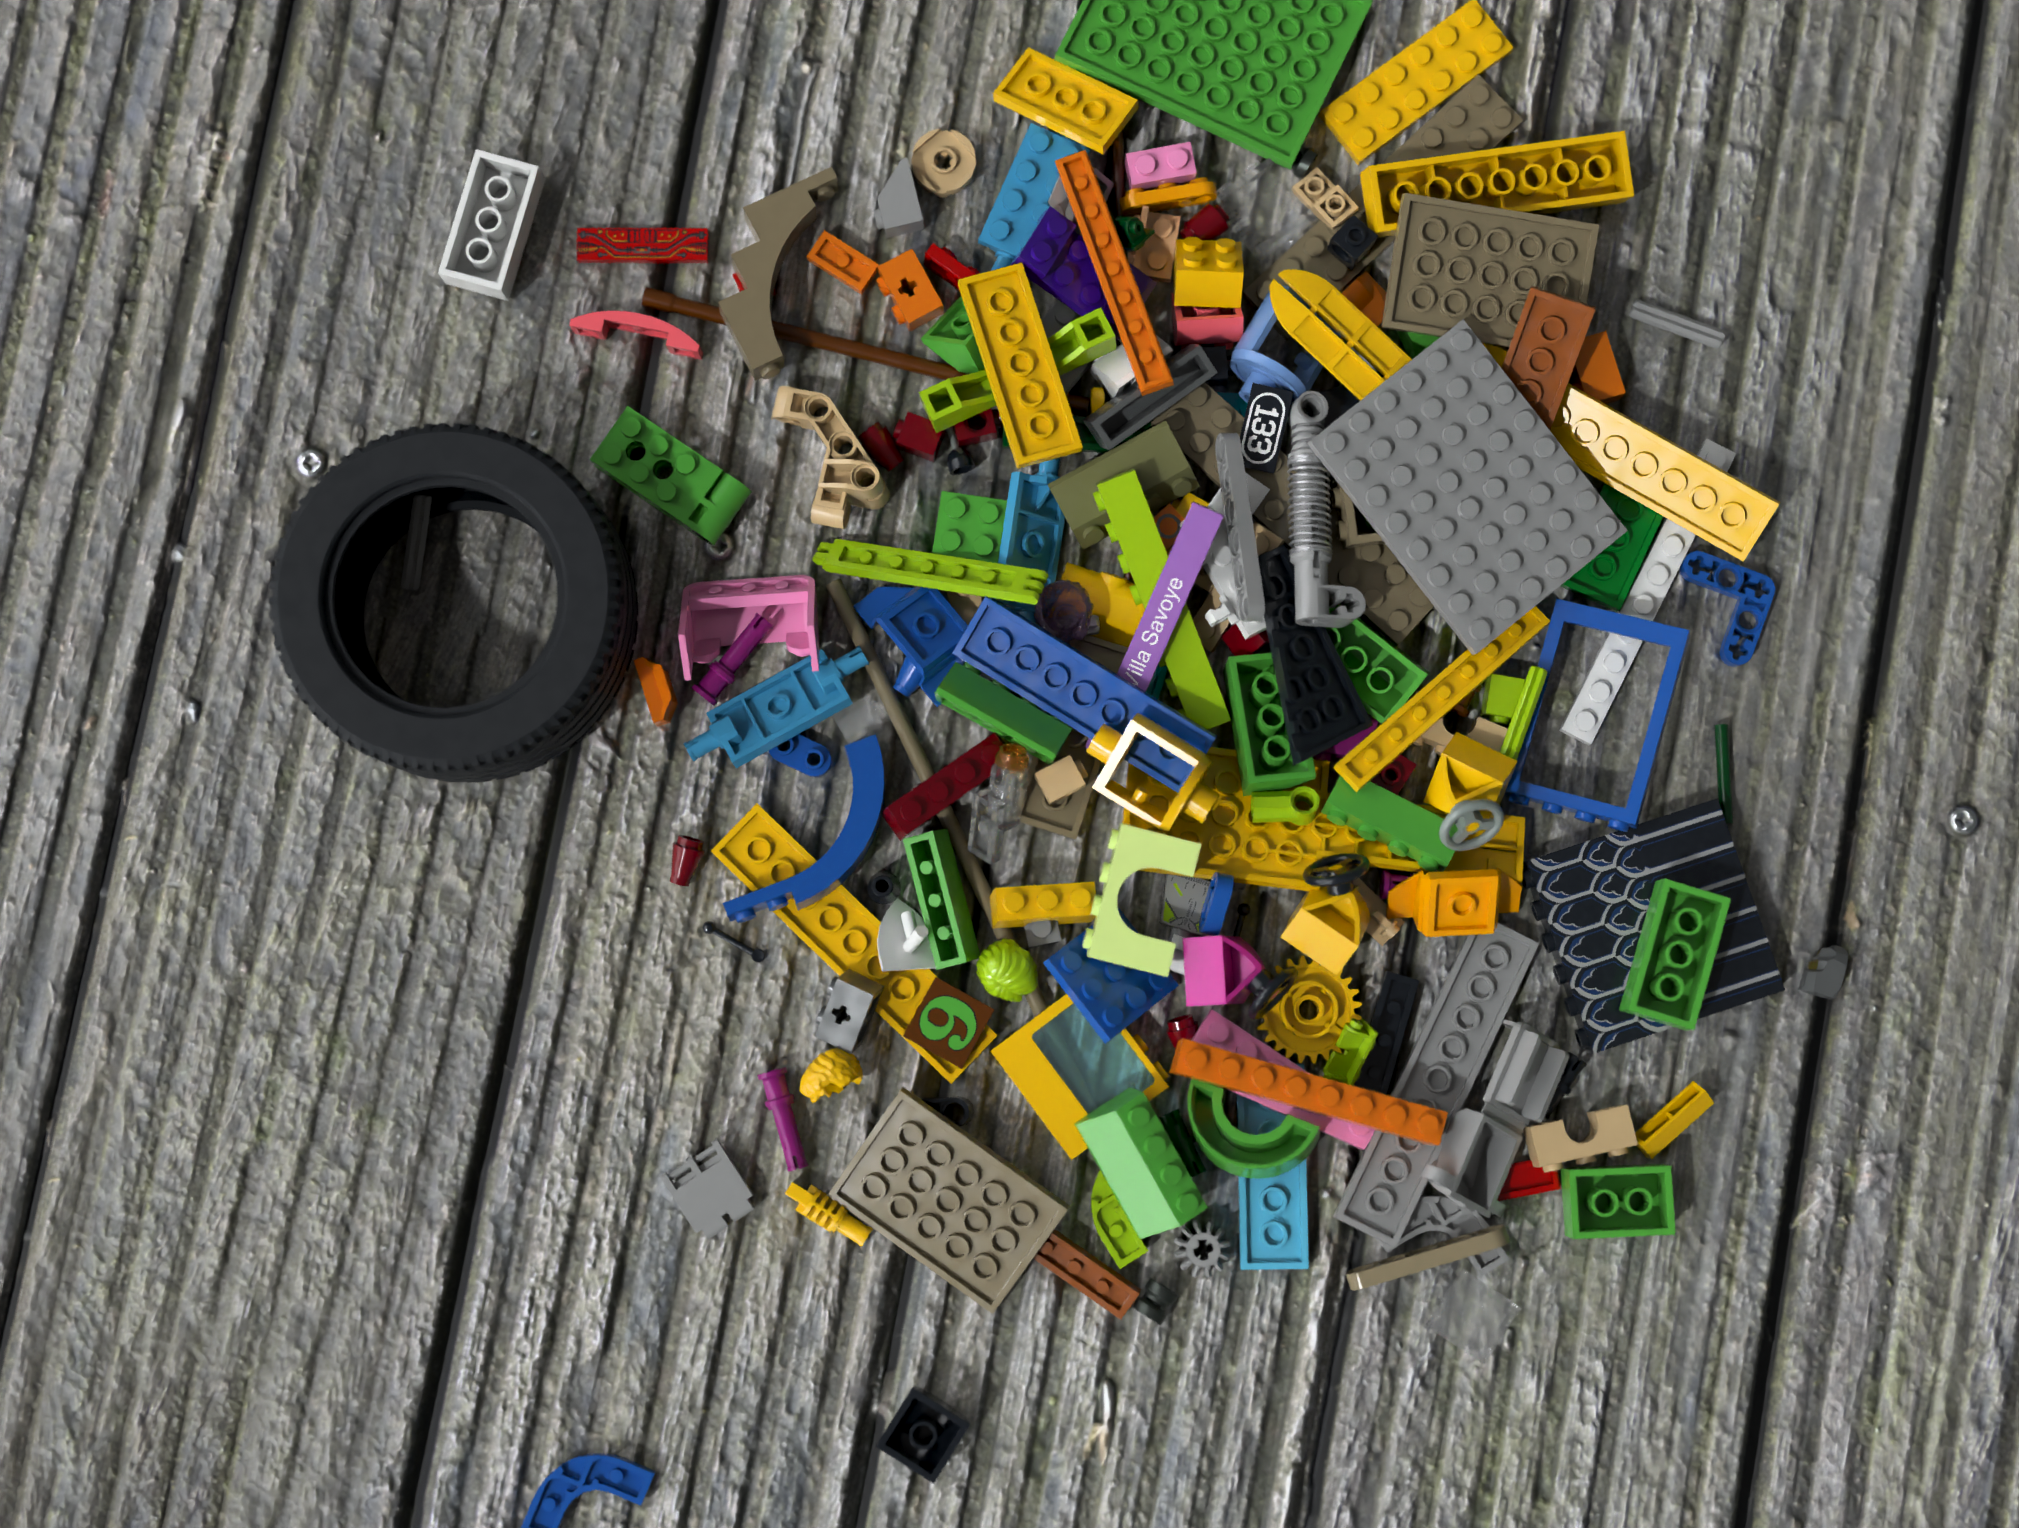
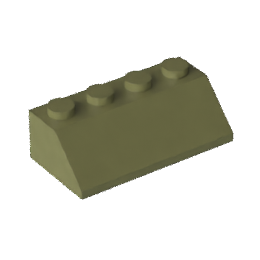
M1166 420L1047 484L1083 550L1109 536L1105 524L1110 522L1107 511H1099L1092 494L1098 491L1096 483L1134 469L1151 513L1200 487Z

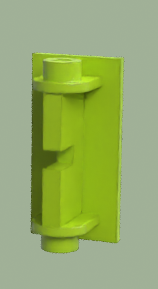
M1352 1018L1350 1023H1345L1336 1043L1337 1047L1345 1049L1343 1054L1332 1051L1322 1070L1325 1073L1323 1078L1352 1086L1358 1080L1361 1068L1368 1053L1374 1048L1378 1032L1365 1019L1359 1021Z

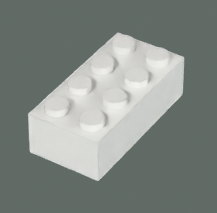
M478 149L475 150L438 274L446 284L509 301L546 179L539 166Z

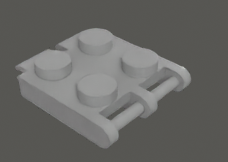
M718 1139L712 1141V1146L696 1157L691 1155L686 1158L687 1162L670 1174L665 1172L660 1176L694 1231L697 1233L702 1230L708 1239L729 1226L723 1216L724 1214L728 1213L733 1222H736L755 1209L749 1200L754 1195ZM715 1151L718 1153L702 1165H698L700 1161H702ZM688 1169H692L690 1173H688L675 1183L672 1181Z

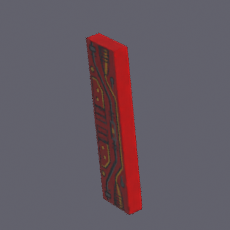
M577 228L578 263H708L709 230L708 228Z

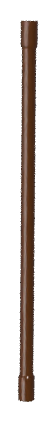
M646 287L642 298L643 307L667 313H678L726 325L718 306L678 297L673 293ZM772 320L775 337L778 339L942 380L968 374L959 372L950 364ZM1068 393L1066 397L1071 413L1086 417L1090 398Z

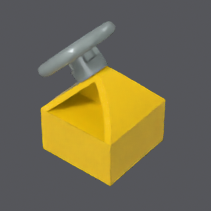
M1458 732L1455 733L1443 750L1423 802L1448 814L1439 830V837L1443 845L1451 850L1467 851L1484 845L1501 829L1504 822V813L1500 803L1518 761ZM1455 823L1458 831L1450 837V829ZM1479 830L1484 832L1473 839L1463 841L1468 835L1474 834Z

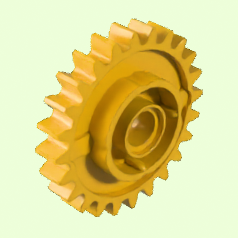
M1299 956L1298 965H1295L1291 959H1287L1286 968L1295 967L1298 970L1297 979L1283 998L1267 1014L1261 1017L1263 1023L1256 1028L1257 1030H1267L1268 1034L1264 1037L1263 1041L1269 1042L1274 1040L1275 1045L1273 1049L1279 1051L1284 1048V1057L1287 1059L1295 1053L1297 1063H1302L1307 1055L1310 1062L1315 1064L1317 1055L1320 1054L1325 1061H1328L1330 1050L1341 1053V1049L1336 1046V1043L1345 1023H1350L1352 1018L1356 1020L1362 1019L1360 1015L1354 1013L1355 1008L1362 1006L1361 1002L1353 1001V996L1359 990L1348 988L1352 977L1341 979L1340 975L1343 968L1338 975H1335L1325 967L1320 966L1313 959L1310 964H1307L1305 957ZM1278 965L1274 966L1276 975L1284 970ZM1304 1000H1310L1316 1006V1013L1309 1020L1304 1019L1299 1013V1006Z

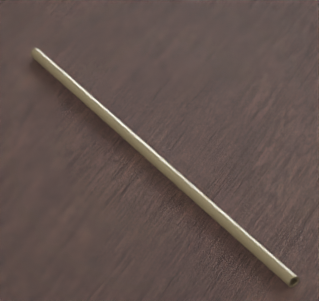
M834 580L826 585L829 594L855 647L860 646L869 662V665L865 666L922 783L934 775L935 772L859 615L853 608L854 605L842 580ZM950 806L937 816L943 829H948L952 847L992 928L989 897L992 893L991 887ZM1010 928L992 929L997 940L1006 938L1012 939L1017 943ZM1037 986L1034 992L1024 995L1035 1017L1048 1008L1039 986ZM1053 1018L1040 1029L1069 1089L1089 1114L1097 1109V1106Z

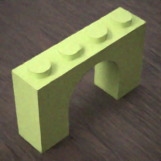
M1119 823L1118 830L1112 828L1107 848L1113 851L1110 863L1103 862L1099 881L1103 882L1104 886L1101 896L1095 895L1091 915H1095L1096 918L1093 929H1086L1082 948L1088 949L1086 953L1088 957L1168 977L1176 943L1143 935L1127 927L1118 911V893L1123 882L1132 873L1144 868H1159L1193 877L1201 844Z

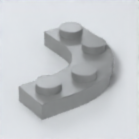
M1435 1195L1420 1196L1397 1246L1427 1231H1442L1454 1238L1490 1226L1477 1212L1461 1207L1448 1197ZM1380 1241L1386 1252H1389L1390 1250L1394 1249L1388 1244ZM1502 1247L1468 1257L1480 1277L1510 1260Z

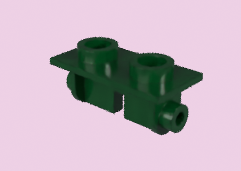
M1111 215L1124 250L1132 252L1142 248L1145 241L1155 233L1154 229L1144 228L1143 223L1137 217L1116 216L1113 218V215Z

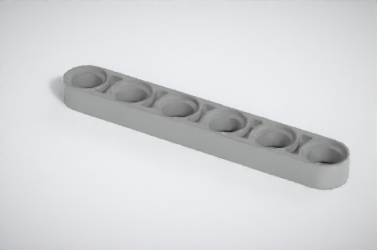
M1219 433L1216 438L1215 452L1239 614L1243 622L1262 621L1265 613V600L1241 441L1237 433Z

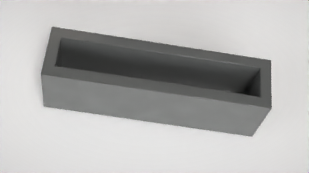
M1189 344L1166 360L1174 385L1142 396L1138 384L1135 382L1083 420L1101 448L1112 449L1218 373L1200 345Z

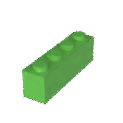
M1339 775L1321 813L1327 815L1328 820L1340 826L1347 825L1357 830L1358 835L1369 841L1377 840L1387 845L1388 850L1402 857L1408 856L1418 861L1420 867L1430 872H1443L1455 850L1444 846L1439 837L1440 826L1444 818L1372 782H1368L1362 789L1356 792ZM1455 824L1450 829V837L1458 831Z
M948 829L934 830L903 839L924 924L929 931L928 939L936 970L979 959L980 952Z

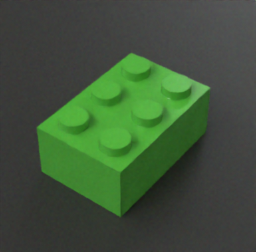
M1640 1164L1561 1169L1566 1237L1571 1239L1676 1235L1671 1165Z

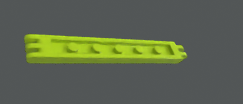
M835 539L833 543L821 542L817 548L818 552L814 554L812 559L815 564L821 565L825 571L982 597L986 596L1033 605L1038 603L1039 594L1042 593L1044 584L1049 577L1047 572L1038 569L843 539Z

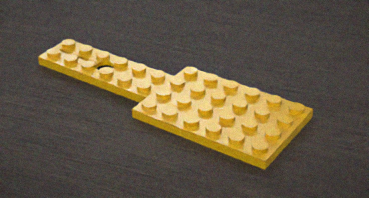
M1210 747L1206 754L1213 763L1202 784L1220 794V797L1203 824L1183 813L1169 832L1156 828L1131 811L1123 808L1122 824L1200 843L1201 848L1194 878L1212 879L1213 874L1219 872L1232 875L1235 883L1301 891L1320 890V887L1309 885L1304 881V870L1319 859L1343 853L1364 855L1369 859L1370 867L1420 872L1422 870L1423 873L1430 872L1420 867L1418 861L1408 856H1398L1389 851L1387 845L1377 840H1366L1358 835L1357 830L1347 825H1336L1328 820L1327 815L1321 813L1330 793H1327L1330 764L1328 761L1313 760L1316 778L1283 790L1293 791L1297 787L1307 786L1318 793L1320 799L1319 807L1314 820L1308 825L1301 826L1292 822L1253 823L1251 818V795L1243 796L1236 750ZM1128 762L1126 789L1134 793L1138 786L1145 788L1149 792L1146 801L1167 813L1178 793ZM1305 801L1295 803L1299 810L1307 811L1311 809L1310 805ZM1416 804L1444 819L1448 815L1433 806ZM1504 815L1501 829L1490 841L1480 846L1481 848L1455 851L1444 871L1485 870L1498 867L1521 883L1523 879L1526 817ZM1479 830L1474 834L1468 835L1463 841L1473 839L1484 832ZM1144 868L1138 870L1145 872L1191 877L1159 868Z

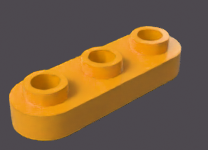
M1200 177L1189 181V184L1176 186V183H1165L1159 185L1155 190L1144 191L1143 188L1130 189L1125 192V196L1119 202L1122 215L1134 216L1135 214H1142L1143 205L1149 206V212H1158L1209 203L1218 198L1215 182L1208 181L1206 177Z

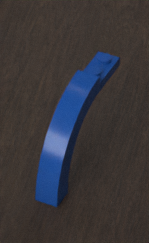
M876 734L844 746L853 777L852 803L846 823L831 848L817 862L801 873L724 902L723 905L730 922L737 920V923L749 921L757 916L755 912L766 908L769 911L781 909L788 905L787 900L794 899L798 910L803 909L830 894L855 871L874 841L884 808L885 775L881 749Z

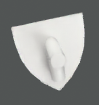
M898 898L885 912L879 926L877 946L882 971L936 969L928 939L929 931L924 924L923 918Z

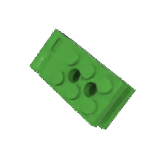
M629 406L626 407L589 459L595 468L712 546L719 540L752 492L740 481L724 473L721 468ZM635 451H646L642 459L638 461L631 460ZM662 469H673L670 477L666 479L658 478Z

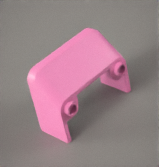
M807 575L696 582L686 586L682 593L678 630L685 681L692 679L693 662L700 664L712 662L720 654L721 646H731L752 621L756 613L774 626L759 644L786 642L787 650L796 656L805 657L810 655L812 672L819 671L820 643L815 580Z

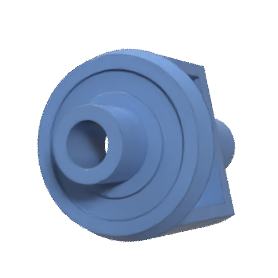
M1282 285L1304 306L1310 309V307L1289 286ZM1270 290L1232 351L1230 367L1244 382L1239 391V396L1246 403L1249 400L1252 383L1292 391V404L1302 393L1310 390L1323 366L1309 352H1306V354L1301 352L1294 359L1298 367L1292 373L1277 361L1258 353L1277 320L1272 308ZM1317 313L1314 314V315H1316L1329 329H1331L1339 338L1341 337V336H1340L1330 325H1328Z

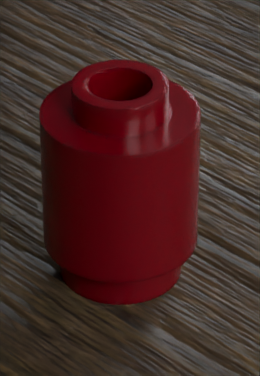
M1208 203L1184 223L1185 228L1180 231L1183 239L1197 237L1201 240L1215 241L1229 229L1226 222L1230 219L1218 204L1213 207Z

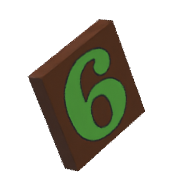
M935 977L903 1037L962 1069L995 1009Z

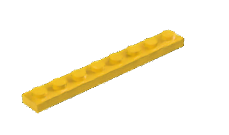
M1535 606L1477 654L1472 655L1467 649L1336 763L1334 769L1358 792L1550 623V620Z

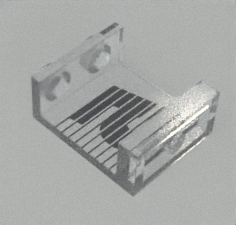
M1270 157L1262 163L1259 160L1253 162L1244 170V176L1238 181L1234 182L1231 179L1222 185L1217 191L1219 195H1217L1215 206L1218 204L1227 213L1230 219L1227 222L1261 266L1304 236L1317 221L1316 216L1310 209L1305 212L1300 209L1272 173L1273 161Z

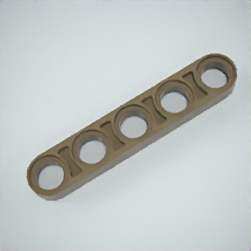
M1504 1224L1494 1225L1362 1265L1347 1271L1345 1274L1350 1289L1354 1291L1502 1247L1510 1243V1238Z

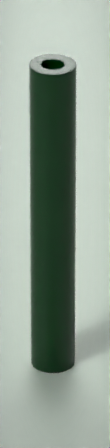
M1728 724L1714 725L1718 801L1726 824H1734Z

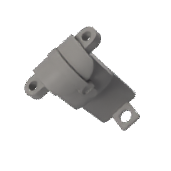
M1506 1019L1503 1020L1502 1024L1511 1029V1033L1482 1099L1485 1101L1481 1113L1465 1109L1454 1115L1448 1126L1438 1160H1434L1431 1165L1426 1164L1421 1176L1454 1203L1472 1212L1474 1210L1488 1218L1490 1215L1498 1218L1502 1217L1506 1205L1498 1201L1497 1198L1523 1139L1521 1134L1525 1125H1528L1530 1120L1536 1122L1543 1121L1569 1059V1054L1560 1050L1557 1042L1529 1024Z

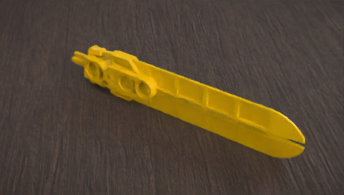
M1296 269L1283 270L1277 274L1310 309L1304 306L1275 279L1269 285L1272 308L1282 327L1359 400H1362L1412 360L1337 288L1324 278ZM1317 313V314H1318L1328 325H1330L1343 339H1345V340L1347 341V343H1344L1331 329H1329V328H1328L1316 315H1314V314ZM1353 347L1359 354H1361L1374 368H1376L1383 375V377H1381L1377 372H1375L1351 348Z

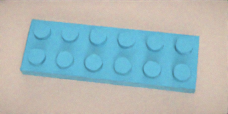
M1296 1064L1304 1069V1064ZM1236 1094L1237 1129L1243 1133L1253 1135L1269 1133L1280 1126L1286 1118V1115L1273 1111L1255 1101ZM1306 1159L1292 1170L1275 1177L1253 1179L1238 1176L1240 1269H1309Z

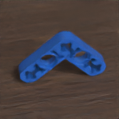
M1701 551L1691 552L1685 556L1679 568L1681 576L1690 583L1737 600L1719 653L1722 661L1728 666H1741L1747 663L1753 656L1775 594L1774 582L1764 574ZM1698 559L1701 568L1709 570L1713 565H1716V568L1712 572L1709 581L1707 577L1710 573L1699 571L1694 575L1692 573L1693 568L1688 563ZM1722 570H1730L1735 575L1736 580L1732 587H1725L1719 582V573ZM1745 576L1747 580L1744 584L1755 586L1760 582L1762 584L1761 589L1766 591V594L1756 598L1753 589L1745 587L1741 592L1738 589L1743 584ZM1742 612H1750L1754 615L1756 624L1753 629H1744L1740 625L1739 616ZM1740 636H1749L1750 640L1747 638L1742 640L1739 650L1744 652V656L1741 655L1736 659L1732 658L1733 652L1729 650V647L1735 646Z

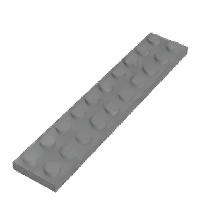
M1498 923L1494 934L1466 935L1390 1095L1391 1097L1448 1112L1440 1146H1430L1375 1130L1333 1215L1334 1218L1393 1248L1397 1247L1426 1186L1427 1180L1421 1177L1426 1164L1431 1165L1434 1160H1438L1450 1121L1457 1112L1461 1111L1538 948V942Z

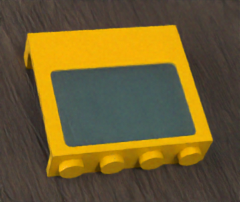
M1067 994L991 1050V1053L1071 1160L1088 1148L1074 1123L1129 1087L1144 1092L1149 1102L1169 1087L1165 1082L1169 1075L1158 1061L1153 1064L1144 1054L1149 1048L1138 1034L1132 1037L1125 1028L1105 1044Z

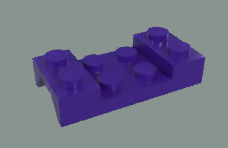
M1049 206L1039 217L1036 228L1010 266L1023 263L1028 279L1080 316L1102 308L1116 336V341L1120 340L1083 237L1074 232L1077 225ZM1129 264L1145 304L1157 282L1132 264Z

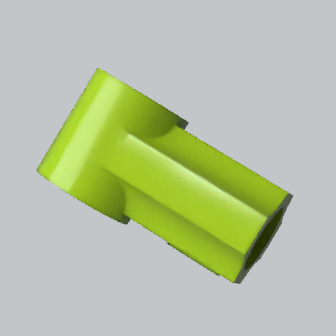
M1307 786L1297 787L1293 791L1252 792V822H1292L1301 826L1308 825L1316 816L1320 802L1319 795L1314 789ZM1305 801L1310 805L1311 809L1307 811L1299 810L1295 803Z

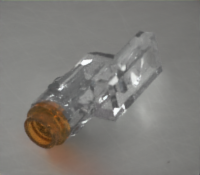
M1009 743L1000 747V750L995 755V763L991 768L989 787L974 793L967 850L990 865L1000 861L1004 832L1020 824L1023 799L1027 795L1030 769L1029 757L1026 755V749L1018 744Z

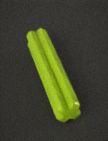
M1531 666L1529 668L1500 753L1514 760L1518 758L1548 674L1545 669L1538 666Z

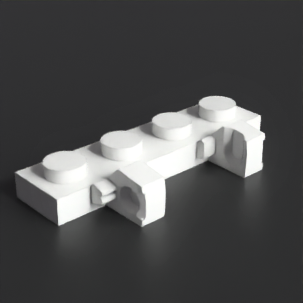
M1184 520L1179 525L1180 528L1182 527ZM1220 524L1202 566L1220 595L1219 600L1222 604L1216 610L1210 609L1205 614V618L1211 627L1228 619L1231 625L1237 624L1246 640L1266 630L1265 619L1263 618L1262 621L1243 622L1240 618L1228 536Z

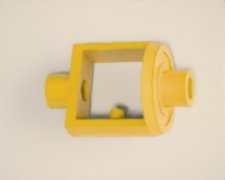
M1140 713L1133 717L1123 735L1104 723L1087 749V753L1106 764L1092 788L1158 829L1170 832L1183 813L1203 824L1220 797V794L1202 784L1213 763L1208 756ZM1139 733L1195 767L1178 792L1167 813L1146 801L1149 792L1145 788L1138 786L1133 793L1112 780Z

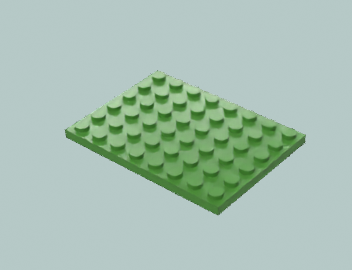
M1083 0L1055 54V60L1291 170L1371 8L1373 0Z

